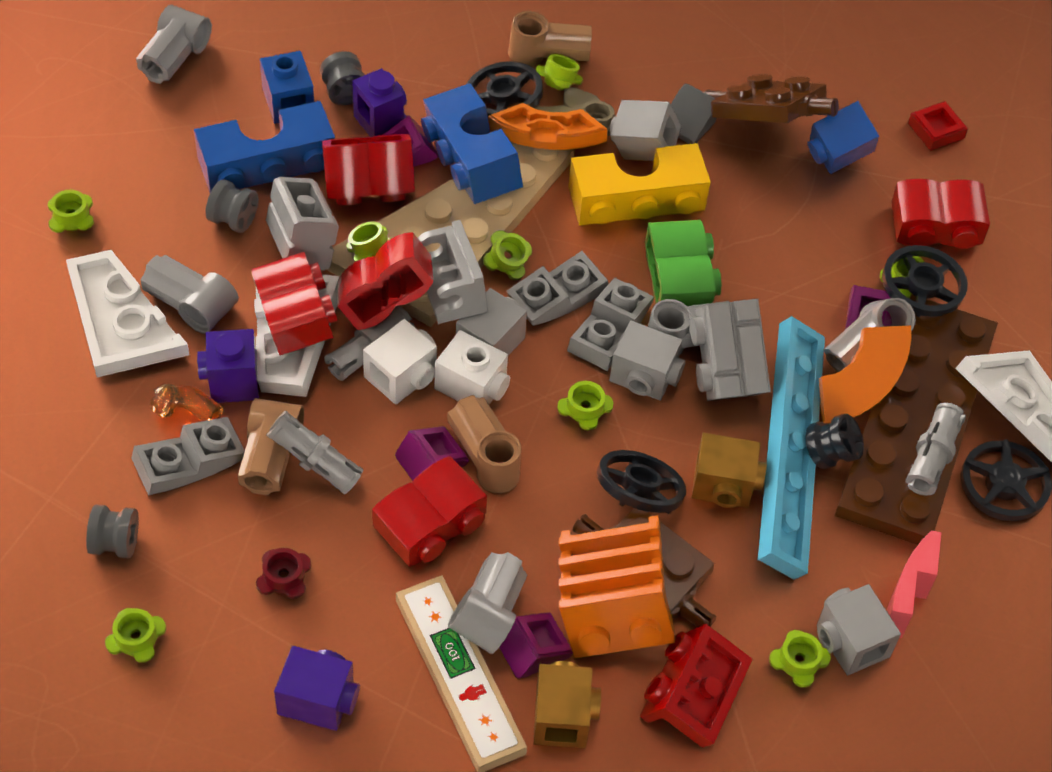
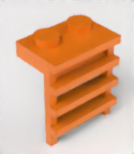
M658 515L650 516L649 523L572 535L571 530L561 531V537H559V547L561 550V558H559L561 579H559L561 592L559 610L574 659L675 643L674 625L665 594L661 527Z

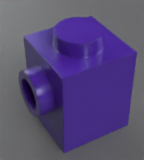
M254 329L206 332V351L197 352L199 380L208 379L211 402L253 401L254 398H259Z
M292 645L274 690L277 714L337 731L343 713L349 715L353 713L359 695L360 684L354 683L353 662L346 660L342 655L331 650L323 649L315 652Z

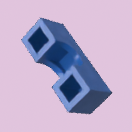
M471 83L423 99L426 117L421 118V125L429 143L435 141L436 150L443 166L450 165L454 183L459 191L465 189L473 203L477 204L523 187L518 152L502 129L490 133L486 105Z
M321 101L279 110L280 132L267 140L248 138L241 132L237 120L194 129L198 161L209 192L211 193L213 187L221 179L233 182L236 189L239 190L273 182L278 177H294L324 170L322 141L335 139V135Z

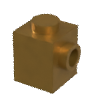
M703 432L696 461L691 498L715 502L723 507L739 506L748 508L753 490L762 491L767 463L758 461L760 442Z
M557 661L550 665L540 664L536 691L533 744L586 748L590 719L599 720L601 707V688H592V668L580 667L576 663L569 661Z

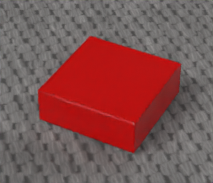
M946 101L912 112L908 120L910 127L930 151L965 139L968 131L966 125Z

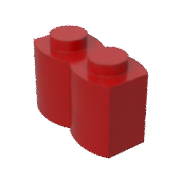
M410 134L339 138L322 141L327 199H336V204H359L363 202L362 197L370 195H380V200L384 202H396L405 200L406 193L415 192Z
M907 179L896 184L891 201L896 242L911 246H930L941 243L960 249H968L984 243L990 221L983 183L965 179L950 180L942 183L930 179Z
M413 232L403 233L391 238L381 246L376 256L358 260L343 271L338 279V308L357 330L371 328L381 323L391 314L395 306L411 303L429 290L434 282L431 254Z
M301 252L251 269L267 323L280 356L334 338L329 324L338 321L329 294L322 297L319 295L318 291L327 287L318 262L309 265L305 252Z
M451 456L435 462L421 472L412 482L395 489L372 508L373 527L408 567L416 565L421 561L429 563L444 551L447 540L461 533L464 536L469 535L481 526L487 512V495Z

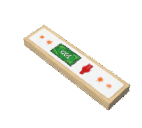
M443 575L396 592L397 605L476 771L486 772L526 755L527 745L478 646L448 627L449 620L457 604Z

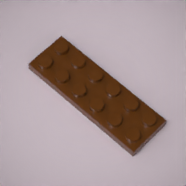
M911 294L909 299L916 302V296ZM926 299L924 305L936 306L943 304ZM958 309L949 314L936 317L922 315L917 317L915 314L916 321L911 331V345L906 365L891 391L871 408L862 434L864 442L863 455L852 463L835 516L917 545L931 530L935 531L977 393V389L955 368L965 356L989 354L998 322ZM940 403H952L959 406L964 411L963 415H966L965 421L954 442L956 446L955 455L952 462L945 465L935 493L932 495H920L909 489V483L905 482L917 457L916 445L920 436L929 429L937 405Z

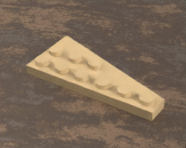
M515 143L513 146L518 152L523 182L522 188L474 204L466 190L459 191L452 179L381 219L378 223L387 228L388 238H393L407 232H413L418 238L427 231L451 226L452 221L461 220L481 269L484 266L483 258L486 253L490 252L492 247L490 240L492 234L499 230L512 233L569 166L571 158L574 157L575 149L548 150ZM348 239L333 247L334 252L331 266L326 269L337 276H341L346 268L355 263L353 259L355 254L348 252L346 248L349 242ZM432 243L424 247L428 252L437 250L441 244ZM427 292L411 303L400 305L410 316L430 327L437 321Z

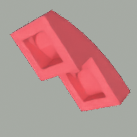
M931 530L912 552L888 604L887 613L901 633L899 638L903 637L913 616L915 597L926 599L937 577L941 532Z

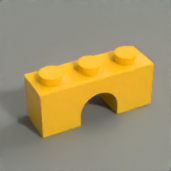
M694 143L656 148L652 174L640 177L623 172L617 165L614 153L571 158L568 188L578 224L581 226L704 211L711 181L699 145Z

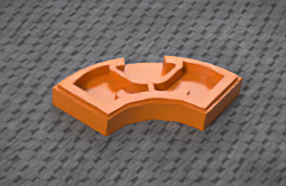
M521 103L488 116L489 127L492 132L502 129L511 142L527 147L569 150L586 148L607 142V128L583 109L570 112H547Z
M911 325L866 327L861 330L859 349L851 363L837 373L819 378L821 419L823 422L829 424L835 416L842 414L856 417L871 409L891 391L900 378L908 359L911 345Z

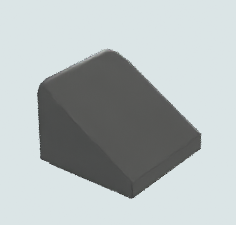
M686 83L680 88L670 105L682 126L678 138L688 144H694L716 122V118H712L711 101L715 98Z

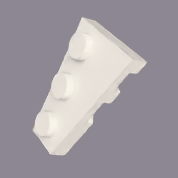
M112 250L66 260L97 378L190 355L187 342L179 333L176 334L166 322L165 315L157 305L153 306L141 291L140 284Z
M323 275L327 288L318 291L319 295L322 297L329 294L334 310H336L338 304V279L340 276ZM256 287V299H254L255 315L257 317L256 363L257 382L260 390L265 393L306 397L325 341L280 356L271 335Z
M1030 350L965 356L955 369L1052 462V381Z

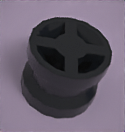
M848 414L835 416L829 424L823 421L810 424L806 430L805 437L808 453L812 461L821 469L834 467L841 459L851 462L860 459L863 455L864 442L861 430L854 418Z

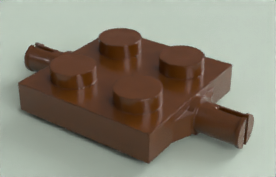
M753 75L747 78L746 83L729 87L727 91H704V93L715 98L711 101L712 118L789 123L801 116L827 115L834 117L839 110L838 99L827 98L826 84L810 83V78L792 77L784 81H772L771 75Z
M634 508L618 525L610 529L649 523V517L652 515L646 511ZM584 514L580 517V520L576 521L572 530L577 534H583L604 529ZM660 522L665 594L672 620L682 615L696 627L704 624L711 627L716 619V615L696 602L694 597L699 586L713 572L714 563Z

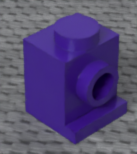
M381 68L352 80L354 117L370 137L383 135L407 117L404 113V106L407 104L405 91L400 83L395 81L391 73Z

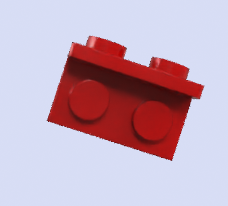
M704 624L686 633L684 631L679 632L675 636V643L668 644L665 650V657L668 660L662 672L655 676L646 688L644 698L647 702L640 714V717L647 723L663 718L702 748L715 743L753 661L741 649L709 625Z

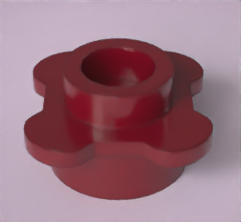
M290 548L272 549L264 553L262 556L263 574L256 580L257 590L263 595H270L273 592L286 594L290 599H298L303 596L306 591V586L303 582L305 573L311 569L310 558L306 554H298ZM287 571L289 574L286 577H281L279 573Z

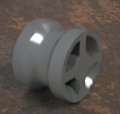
M337 52L328 56L320 66V75L326 84L327 94L331 101L337 105L353 104L352 80L364 76L358 57L351 52Z
M221 179L213 187L208 197L205 210L206 218L208 221L216 224L221 222L228 223L233 231L243 233L251 225L256 215L259 202L258 194L251 189L238 190L233 182Z
M95 504L90 512L87 525V552L92 555H101L105 551L115 552L120 558L130 559L135 551L138 537V510L135 508H124L121 512L110 511L106 505Z

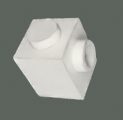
M403 319L363 349L364 378L395 405L398 404L414 390L425 388L435 377L437 346L433 338L422 329L417 330L406 319Z
M459 330L435 361L434 389L457 401L471 395L478 398L484 397L488 404L493 399L499 401L505 394L511 379L507 375L508 354Z

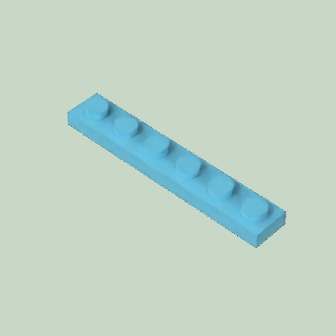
M791 316L779 323L758 560L795 580L808 574L816 464L808 453L805 435L810 424L819 422V378L822 377L825 337Z

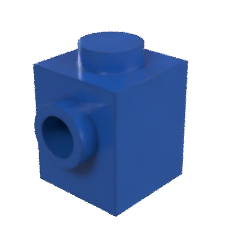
M301 50L259 58L262 89L274 124L280 123L279 110L314 102V86Z
M856 101L838 110L836 116H827L813 123L808 148L816 163H824L828 172L832 174L875 152L879 134L859 101Z

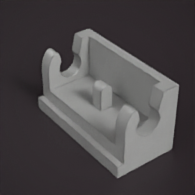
M461 220L452 221L451 226L430 230L421 234L418 239L424 246L432 243L441 244L437 250L429 252L432 256L434 282L427 291L438 324L488 312L484 277Z

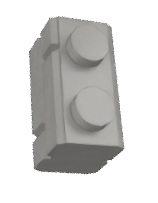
M278 177L274 179L270 195L272 202L268 206L266 222L282 258L305 252L309 265L318 262L320 270L325 271V269L331 266L334 252L332 245L336 242L339 225L332 215V211L317 182L308 178Z
M749 299L707 304L696 308V317L690 319V335L693 344L700 345L702 363L696 366V380L700 392L706 391L707 401L771 392L759 300Z

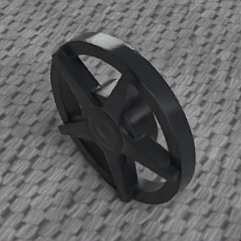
M499 62L488 65L472 75L467 84L471 83L475 89L482 80L488 79L487 92L478 95L484 104L492 103L497 106V110L486 108L487 116L505 110L514 103H525L534 108L540 104L543 95V84L540 74L531 66L520 62ZM503 72L521 73L518 77L512 75L495 76L494 74ZM530 79L536 84L532 95L521 92V88Z
M912 245L898 249L890 255L882 273L883 287L891 298H900L907 301L912 306L917 317H920V315L936 317L953 312L961 305L968 288L967 278L961 266L948 254L928 246ZM912 256L927 257L943 265L936 267L926 262L917 263ZM903 259L909 271L907 277L892 278V266L897 261ZM948 271H951L957 281L958 295L943 287L944 275ZM898 289L909 290L916 296V302L907 298ZM934 297L948 302L936 306L924 305L926 299Z
M1008 439L990 441L977 446L968 454L961 470V484L967 498L980 511L1000 520L1020 521L1033 517L1044 508L1052 490L1050 470L1040 457L1020 444L1009 442ZM1001 452V460L993 465L976 461L983 454ZM1011 454L1023 458L1033 468H1021L1013 462ZM970 470L986 477L985 483L989 493L985 499L975 490L971 481ZM1040 477L1042 494L1041 498L1035 503L1025 489L1027 481ZM996 498L1002 500L1017 499L1026 508L1008 510L994 506L991 502Z
M630 450L609 452L602 457L597 468V478L600 484L611 496L620 501L619 505L622 507L628 505L646 512L671 514L672 511L680 507L686 495V485L681 476L672 467L653 456ZM617 462H628L629 464L624 472L608 467ZM675 489L676 496L669 500L659 492Z

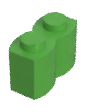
M685 220L648 223L645 249L648 268L652 277L655 304L665 299H675L686 306L713 303L714 297L721 294V274L718 268H712L711 260L714 256L713 237L711 233H705L702 221Z

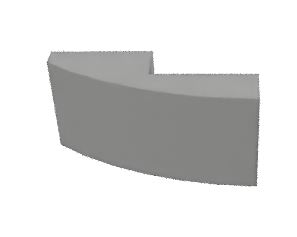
M581 251L551 272H548L542 266L508 289L507 294L510 298L516 300L523 309L527 310V319L534 326L561 317L597 298L609 283L587 255Z
M614 277L594 300L591 315L571 336L567 351L608 371L612 366L613 354L630 320L640 324L648 312L654 296Z
M223 417L183 425L179 438L134 446L131 459L149 496L188 485L227 469L243 459L245 450L229 418Z

